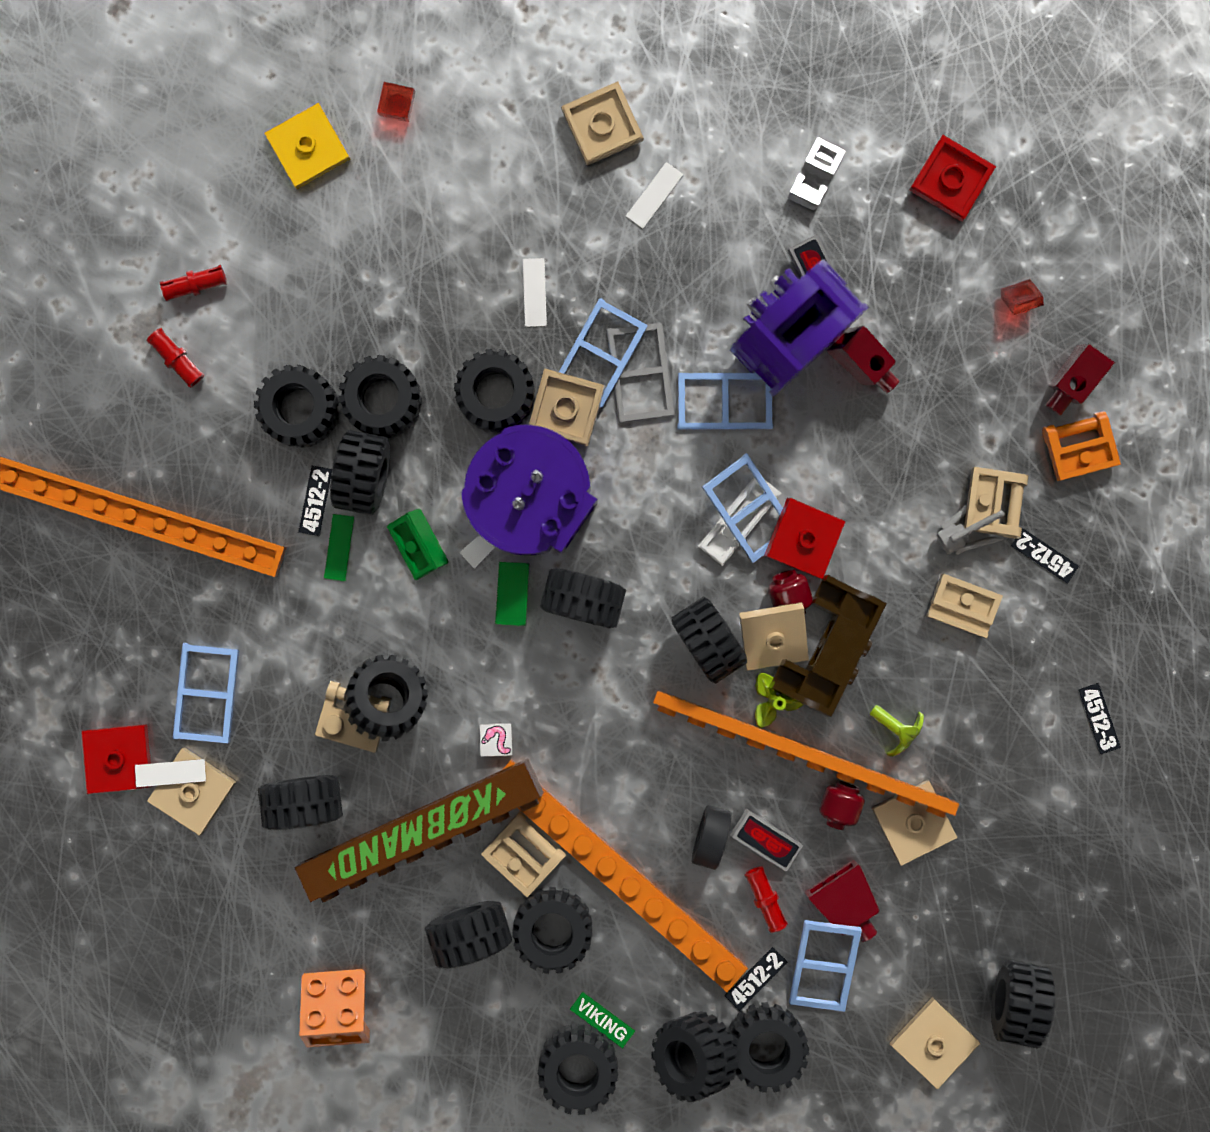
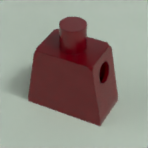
M864 325L848 328L827 350L863 386L877 384L887 394L900 381L890 371L896 360Z
M1090 344L1077 345L1050 382L1049 387L1055 390V393L1045 406L1061 416L1071 402L1073 404H1082L1115 362ZM1073 377L1077 383L1074 390L1070 387V381Z
M852 860L805 891L809 900L831 924L861 927L860 941L862 943L872 939L878 933L869 919L878 914L880 910L862 868L855 860Z

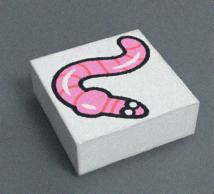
M512 723L480 724L481 756L513 755Z

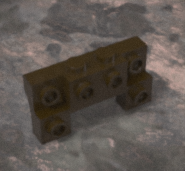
M825 575L816 590L812 605L832 616L806 669L787 659H782L769 688L827 717H832L847 684L851 685L858 675L859 669L856 666L861 656L865 657L872 646L873 641L870 640V637L887 603L851 587L830 575Z

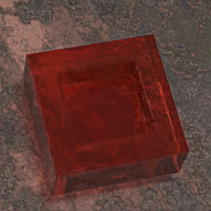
M383 82L377 109L378 115L409 122L416 93L415 89Z
M1031 279L1001 288V299L1013 315L1028 312L1031 309L1044 305L1043 294Z

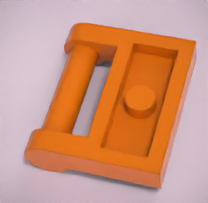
M1105 411L1094 413L1093 417L1057 427L1049 425L1042 428L1043 439L1047 444L1057 481L1121 465L1109 418ZM1095 429L1099 433L1100 438L1061 448L1060 438Z

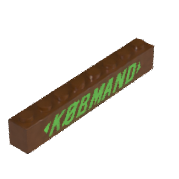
M527 758L304 860L294 868L309 901L312 902L320 898L323 903L340 894L338 890L347 885L352 890L368 882L366 877L377 872L378 876L381 877L395 870V864L404 859L409 864L425 856L423 851L434 846L437 851L453 843L452 837L461 833L464 838L469 837L482 830L480 825L491 820L493 825L502 822L510 817L509 811L520 807L521 811H525L538 805L537 799L542 796L544 791Z

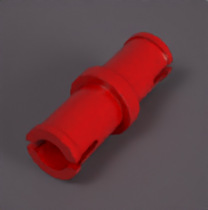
M222 265L196 273L193 270L187 271L185 276L160 282L161 291L166 302L192 293L194 296L201 295L203 290L227 285Z
M162 328L157 329L147 338L146 341L165 360L164 365L168 369L172 368L189 388L194 387L204 378L205 375L186 356L187 351L183 347L179 348Z
M763 866L748 870L744 876L747 878L755 896L753 902L756 908H760L769 932L774 933L784 929L788 923L777 902L779 896L776 891H772Z

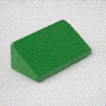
M421 509L410 511L386 526L415 581L449 563Z
M499 562L495 624L527 626L530 563Z

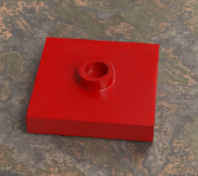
M942 134L909 191L963 222L996 166Z
M787 497L764 556L818 579H823L846 521Z
M147 724L82 731L87 794L153 787H136L135 765L151 764Z

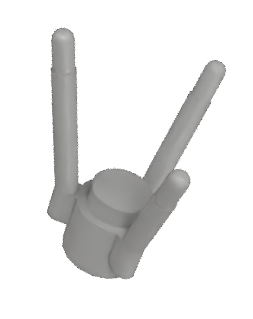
M967 505L950 520L941 524L942 530L936 533L948 555L953 552L959 555L966 550L1008 539L995 535L965 543L970 540L969 534L1004 516V512L999 511L967 528H964L962 524L956 526L955 524L966 515Z

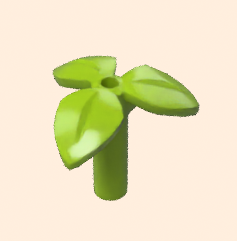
M760 673L755 683L757 694L768 698L767 702L761 703L756 707L755 720L759 728L771 725L777 718V710L795 711L804 705L782 694L777 695L776 691L769 688L773 677L766 673Z
M878 705L870 712L872 717L895 733L900 739L899 745L886 753L889 757L896 756L908 749L912 741L921 732L924 723V715L919 711L913 726L903 725Z

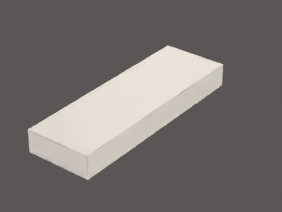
M755 477L752 478L727 509L730 517H733L764 493ZM766 481L775 497L778 498L781 492ZM769 499L735 524L744 539L772 505ZM721 517L698 545V548L719 565L723 566L740 544Z

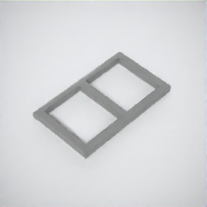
M662 322L647 324L648 327L645 331L657 330L661 366L623 371L619 379L662 373L667 410L624 415L620 380H618L614 390L620 424L629 421L674 416ZM636 326L616 329L608 328L607 338L610 355L616 358L614 336L637 333L639 328ZM611 363L613 375L618 366Z

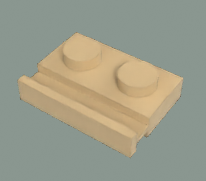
M941 574L926 617L982 638H988L990 626L993 624L1003 595L952 576Z

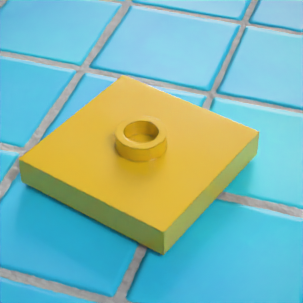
M319 102L264 133L296 189L351 160Z

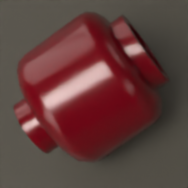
M788 570L775 575L772 578L773 582L768 586V593L773 607L802 602L806 614V609L813 603V596L807 578L802 574H797L795 570Z
M836 781V784L826 787L819 807L820 814L827 819L826 825L837 830H844L845 826H855L859 822L865 804V798L860 793L861 789L844 781Z

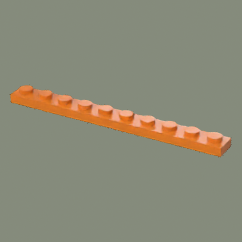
M0 456V490L273 577L278 576L287 547Z
M658 690L653 703L658 704L657 711L675 717L676 712L688 716L687 722L702 728H705L706 723L718 727L716 732L731 739H734L736 734L748 738L746 744L764 750L766 745L778 749L777 756L793 762L795 757L807 760V767L824 773L825 768L837 771L836 778L851 784H854L855 779L868 783L866 789L884 795L886 790L898 794L897 801L913 807L916 801L928 806L927 812L944 818L946 813L956 815L959 803L949 798Z
M511 759L503 769L516 764V762ZM541 785L544 793L537 799L539 804L521 812L721 988L728 992L746 972L748 967Z

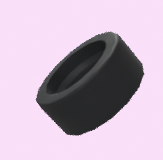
M711 805L706 806L694 843L692 864L713 870L718 868L730 830L731 811Z

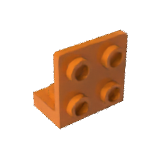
M363 969L304 973L302 975L299 1036L307 1048L370 1043V1030L365 1022L366 974Z

